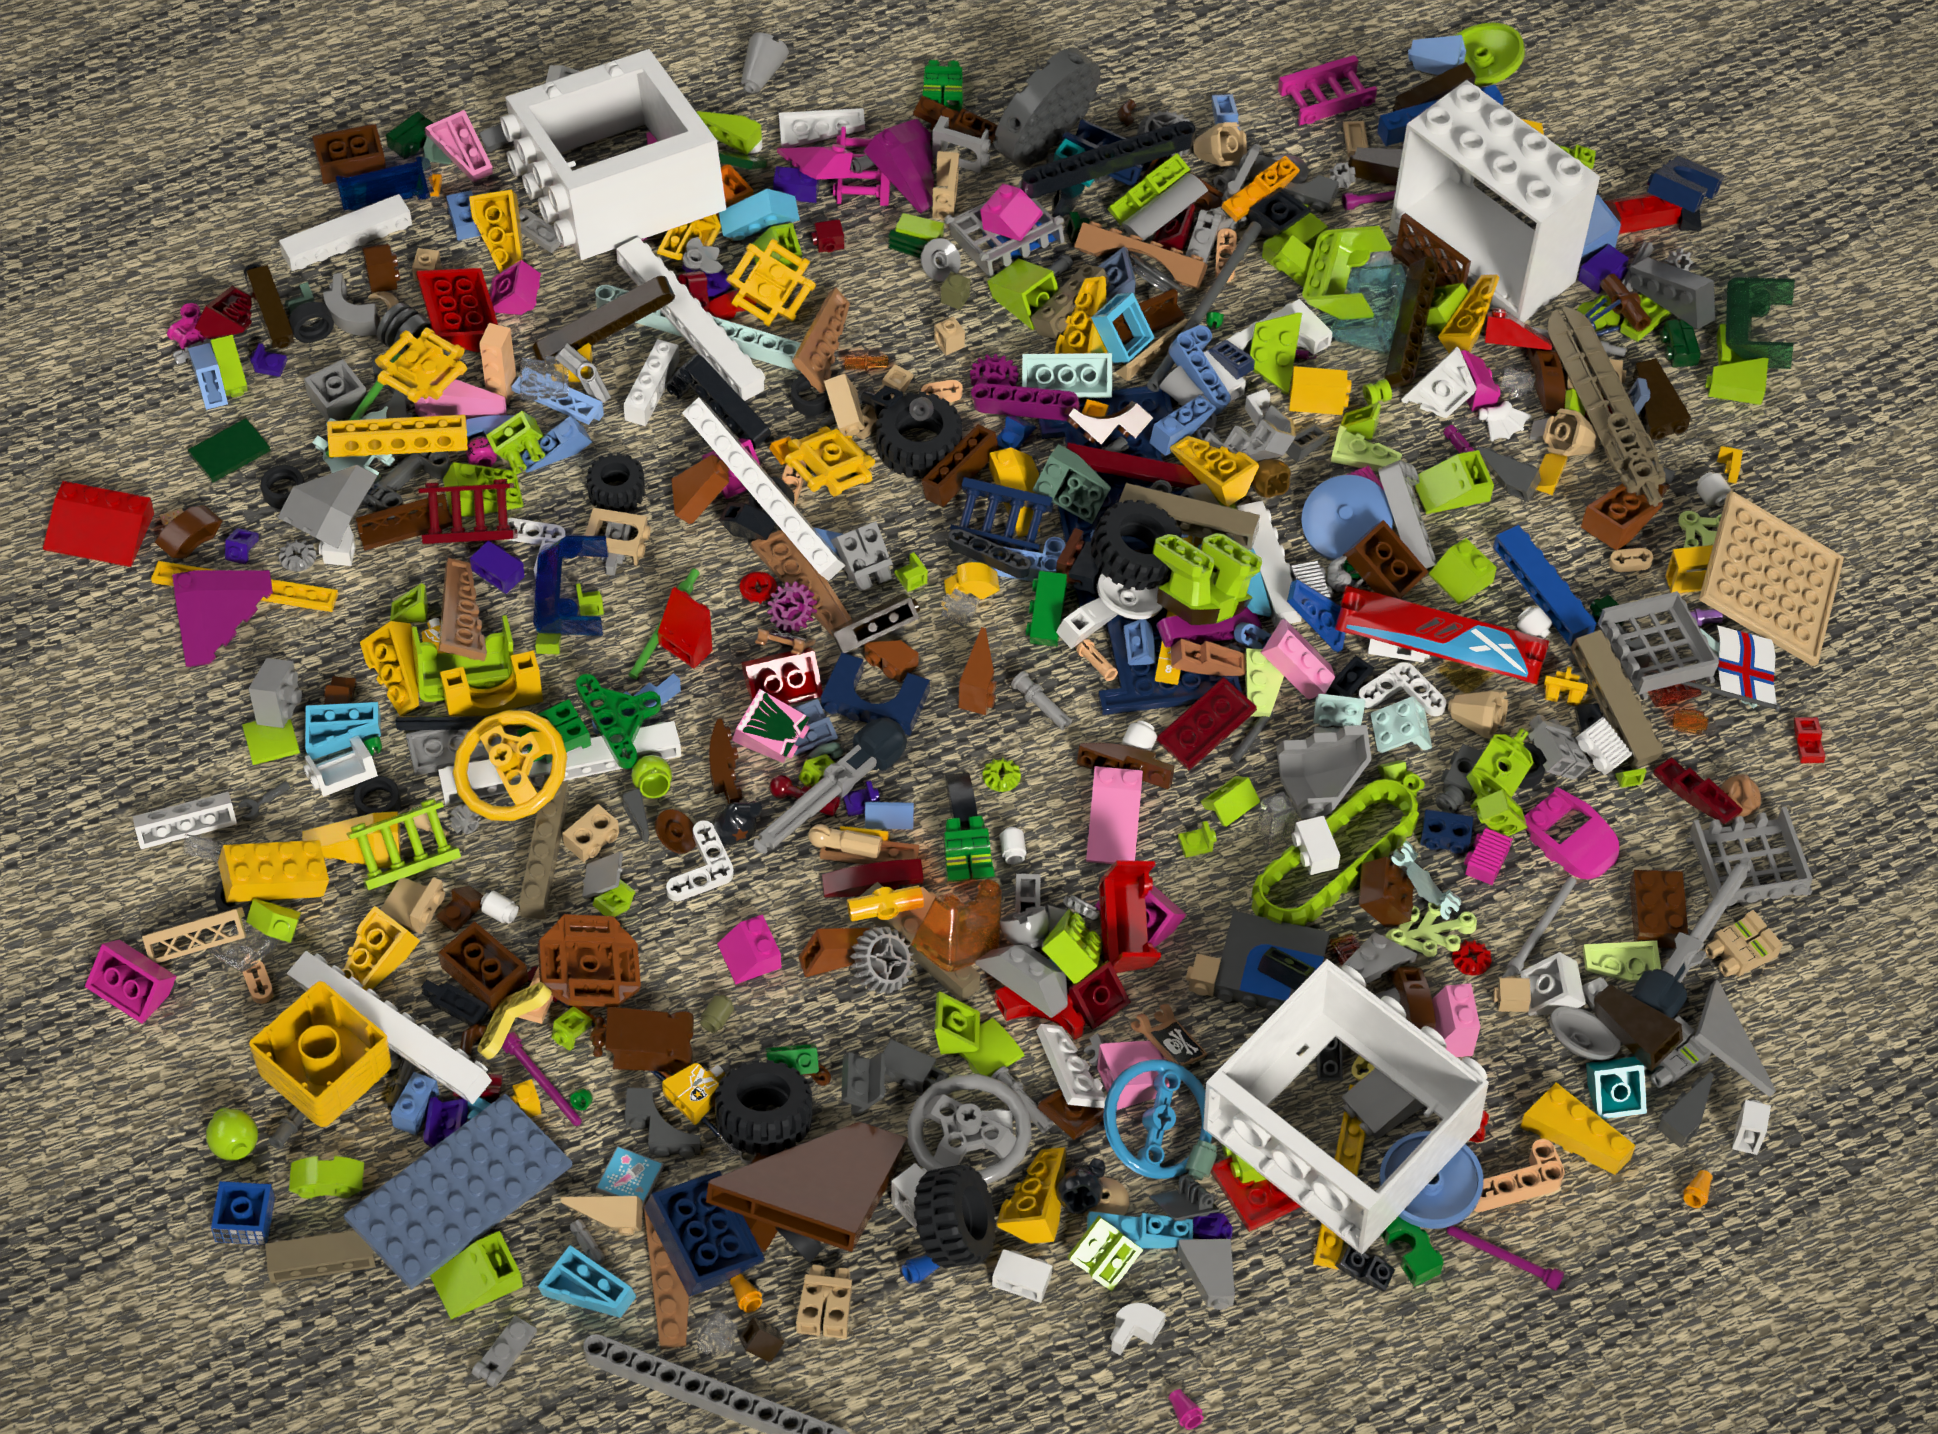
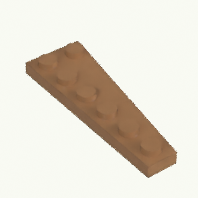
M836 287L828 293L792 359L796 369L801 371L810 384L820 393L826 390L824 381L831 377L832 371L830 367L835 362L834 352L839 347L838 337L842 335L843 325L850 306V302Z
M782 529L770 534L767 540L757 539L751 542L752 550L784 584L788 582L793 585L795 581L801 585L804 584L809 587L810 591L814 592L815 595L812 598L817 601V604L813 605V608L817 610V613L811 614L831 635L832 629L852 620L828 581L817 572Z
M448 558L445 565L439 651L468 657L473 660L485 661L487 650L484 635L481 633L482 623L478 617L479 606L476 605L475 600L476 590L474 588L471 563Z
M644 1209L660 1349L683 1347L687 1344L689 1296Z

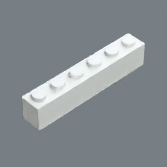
M400 194L279 240L281 254L291 271L304 269L312 263L324 261L330 256L345 253L356 246H363L374 239L384 238L392 232L406 229L412 225L411 214Z
M1263 501L1236 506L1237 510L1260 515L1259 528L1252 548L1255 554L1262 558L1260 572L1272 613L1270 616L1274 627L1278 626L1284 618L1290 624L1301 622L1302 617L1287 602L1290 585L1293 582L1291 567L1289 563L1285 562L1284 548L1278 543V532L1276 527H1272L1269 509L1265 508Z

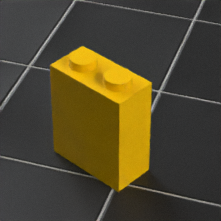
M1294 366L1289 411L1343 415V409L1348 407L1349 394L1346 393L1351 391V380H1347L1348 370Z

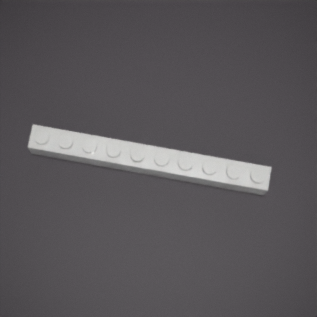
M637 237L616 248L617 263L638 286L657 276L667 277L675 294V299L659 310L696 352L718 372L744 401L764 391L765 376L762 370L752 364L747 354L742 353L736 341L731 340L724 328L715 323L712 315L702 308L697 298H693L689 294L684 284L681 285L673 271H669L664 266L662 259L652 253L647 243L644 244Z
M698 397L682 412L821 576L829 581L846 566L707 403Z
M674 721L640 727L633 743L637 751L638 760L648 755H656L665 760L681 756V746ZM614 735L610 738L615 743L623 739L620 735ZM602 736L590 737L592 746L582 749L580 746L567 752L568 758L563 781L623 768L617 765ZM622 749L623 757H626V759L631 758L627 756L625 749ZM490 759L469 762L467 773L469 782L479 798L507 793ZM545 759L533 762L528 777L534 787L543 785L544 779H548L552 762L547 764ZM454 766L438 770L445 805L463 802L458 796L453 778ZM521 776L513 777L511 785L519 784Z
M305 951L286 973L304 991H307L319 981L325 982L387 1035L388 1046L391 1050L472 1105L491 1083L492 1080L486 1073L488 1069L477 1060L473 1063L468 1060L470 1057L458 1048L455 1051L450 1048L452 1045L441 1036L437 1039L433 1036L434 1033L423 1024L420 1027L416 1025V1021L406 1012L402 1015L398 1013L397 1007L388 1000L384 1003L380 1001V996L370 988L367 991L362 989L363 985L353 977H350V979L344 976L345 973L335 965L332 968L328 966V962L321 955L316 953L313 956Z

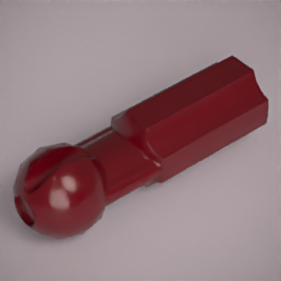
M783 775L773 778L769 785L771 794L779 799L788 796L799 799L813 787L810 785H805L803 788L794 786L791 780ZM837 795L819 812L834 816L840 805L841 796Z

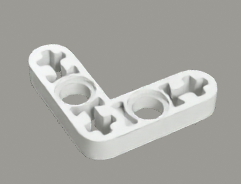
M508 518V525L517 529L518 538L507 540L541 545L534 566V576L540 583L553 581L566 541L564 528L555 524ZM530 530H537L539 531V534L536 536H529L527 535V532ZM555 533L559 534L556 538H552ZM548 551H553L556 553V555L552 558H547L544 556V554ZM545 564L548 565V572L545 575H541L544 572Z
M1407 662L1397 664L1364 685L1358 694V698L1365 699L1366 708L1377 706L1401 689H1404L1411 697L1413 696L1425 708V712L1431 716L1442 715L1446 708L1444 696L1413 665ZM1401 671H1402L1403 673L1408 672L1409 674H1408V676L1405 675V674H1404V675H1400V672H1401ZM1389 682L1393 687L1391 689H1384L1380 684ZM1416 686H1422L1425 688L1426 692L1417 693L1414 691L1413 688ZM1365 694L1368 696L1374 694L1373 699H1371L1370 697L1365 698ZM1431 703H1439V708L1436 705L1432 707Z
M699 821L693 827V838L706 866L673 877L667 882L666 893L669 899L673 901L687 899L727 884L733 879L734 869L713 824L709 821ZM704 829L705 832H708V842H706L704 835L700 834V830ZM710 848H716L720 851V854L717 857H710L706 852ZM719 869H723L724 872L727 871V875L723 876L719 873ZM710 872L714 876V881H711ZM698 876L706 878L707 882L702 886L694 884L693 880ZM686 881H689V886H690L691 889H688V885H686ZM673 887L681 888V892L677 893L676 890H673Z

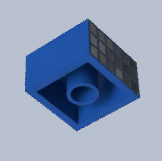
M219 1181L211 1225L215 1242L256 1245L268 1243L275 1203L271 1184Z

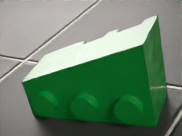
M1039 571L1038 578L1033 579L1032 592H1036L1035 600L1030 601L1029 614H1033L1032 622H1027L1026 636H1030L1031 644L1058 647L1059 635L1056 631L1061 624L1062 612L1064 610L1067 574Z

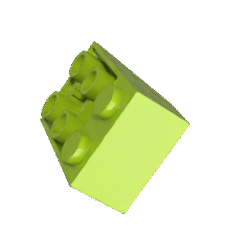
M1479 450L1457 454L1418 474L1419 484L1414 485L1426 514L1490 502L1494 487Z
M453 462L443 478L444 487L494 484V479H507V483H514V488H506L507 510L524 506L517 475L512 470ZM496 489L483 490L484 514L498 512ZM450 491L446 492L450 515H452ZM460 491L462 516H475L474 491Z
M1068 909L1044 940L1042 950L1076 984L1098 966L1102 940L1095 931L1092 930L1090 932L1084 925V919L1077 912L1073 913Z
M500 1231L474 1242L430 1275L450 1319L523 1287L521 1273Z

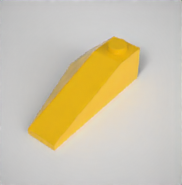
M1106 277L1085 278L1074 302L1076 307L1072 315L1068 316L1065 321L1067 323L1063 335L1060 334L1057 339L1055 354L1107 353V349L1091 318L1107 304Z
M1065 1147L1040 1150L1026 1170L1028 1175L1022 1183L1016 1184L1014 1187L1015 1193L1011 1199H1006L1002 1204L996 1223L999 1228L1030 1244L1055 1241L1061 1211V1203L1056 1196V1187L1064 1176Z

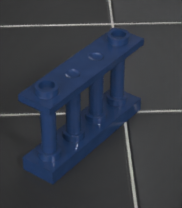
M1081 119L1076 136L1065 132L1060 145L1066 138L1084 148L1085 151H1089L1126 138ZM1152 161L1108 174L1107 176L1134 187L1137 185L1141 170H1147Z
M966 477L963 478L961 486L963 493L967 495L960 525L951 524L950 531L961 529L999 546L1041 553L1040 545L1035 544L1042 514L1052 512L1054 505L1053 497ZM979 496L989 500L981 531L968 528L976 498H979ZM1001 501L1010 503L1012 506L1004 536L990 533L998 503H1001ZM1023 506L1032 508L1034 511L1026 541L1013 539L1019 512Z

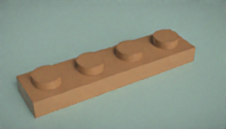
M883 840L877 859L842 852L840 849L830 847L820 849V859L858 864L918 859L919 845Z

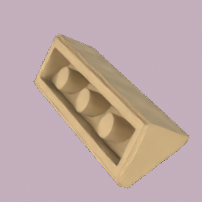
M1185 318L1175 324L1145 350L1137 354L1133 360L1118 369L1116 373L1126 381H1129L1169 348L1170 344L1183 331L1188 323V319Z

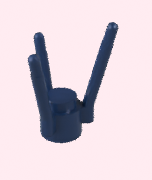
M1603 298L1585 314L1594 330L1596 329L1594 321L1621 303L1620 299L1590 318L1607 301L1606 298ZM1615 326L1597 331L1596 334L1597 336L1619 330V327Z

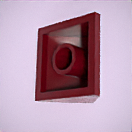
M1190 204L1158 229L1152 241L1162 244V248L1169 251L1171 248L1184 251L1193 227L1195 206Z
M1108 960L1069 989V996L1072 999L1074 1010L1082 1015L1084 1021L1093 1030L1131 1003L1111 962Z

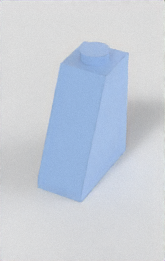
M1462 35L1413 40L1412 47L1408 50L1409 61L1413 62L1414 69L1435 75H1440L1464 63L1466 54Z
M210 343L188 348L206 410L227 405L228 401L219 366Z

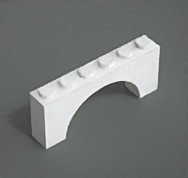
M1300 299L1293 303H1288L1284 308L1275 313H1270L1266 318L1259 321L1262 322L1300 312L1302 313L1297 345L1309 350L1312 354H1316L1331 345L1333 332ZM1258 322L1252 323L1241 332H1236L1227 340L1248 354L1251 348L1254 326ZM1209 350L1203 351L1231 396L1230 402L1244 395L1246 381L1243 377L1236 380L1209 353Z

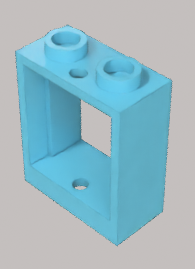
M1133 292L1117 294L1091 317L1108 353H1112L1113 363H1129L1135 358V355L1145 350L1149 346L1148 344L1155 338ZM1120 314H1123L1134 336L1125 346L1112 323Z

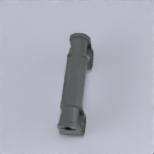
M443 451L409 454L375 484V488L365 496L362 502L374 512L403 505L401 495L396 492L421 470H424L436 479L442 480L451 466L448 453ZM396 516L388 517L387 520H392Z

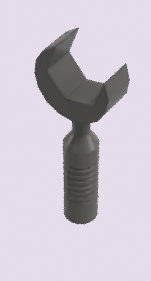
M282 782L264 794L258 802L252 799L241 801L238 804L239 809L247 806L251 809L250 814L242 816L243 821L256 819L260 813V805L271 802L291 789L288 782Z

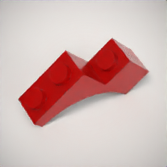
M1007 986L995 990L994 1002L1006 1021L1019 1017H1039L1062 1026L1074 1040L1083 1036L1085 1021L1082 1015L1074 1010L1072 999L1068 993L1067 1007L1050 1018Z

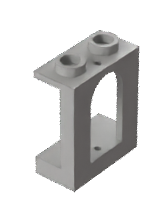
M940 116L933 129V159L937 160L938 151H946L948 142L971 149L977 155L976 161L959 158V167L980 173L983 166L987 167L990 161V154H988L991 140L988 139L989 130L985 129L980 139L948 129L949 118Z

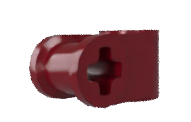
M703 271L680 274L678 278L679 283L687 287L689 294L693 298L703 302L701 306L707 312L709 309V299L705 273Z

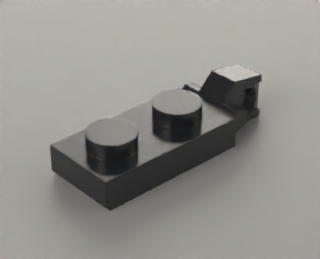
M426 979L421 986L422 994L429 998V1003L470 1026L479 1024L489 1010V1006L486 1003L447 982L445 984L440 983L438 986Z

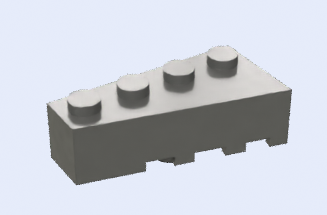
M1649 257L1630 267L1631 287L1698 330L1715 320L1714 280Z

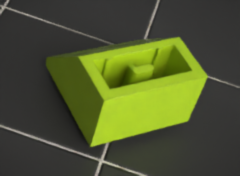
M793 223L771 226L752 243L764 252L770 241L774 238L779 241V245L803 259ZM773 251L771 254L772 258L796 272L799 268ZM754 256L755 264H757L759 259Z

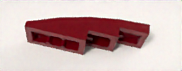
M1672 757L1654 769L1653 774L1671 791L1706 815L1720 820L1723 824L1728 823L1743 811L1710 778L1704 781L1691 768L1685 770Z
M921 858L869 863L822 874L824 898L857 897L862 895L876 882L880 883L883 887H890L893 890H898V885L923 884L924 877Z

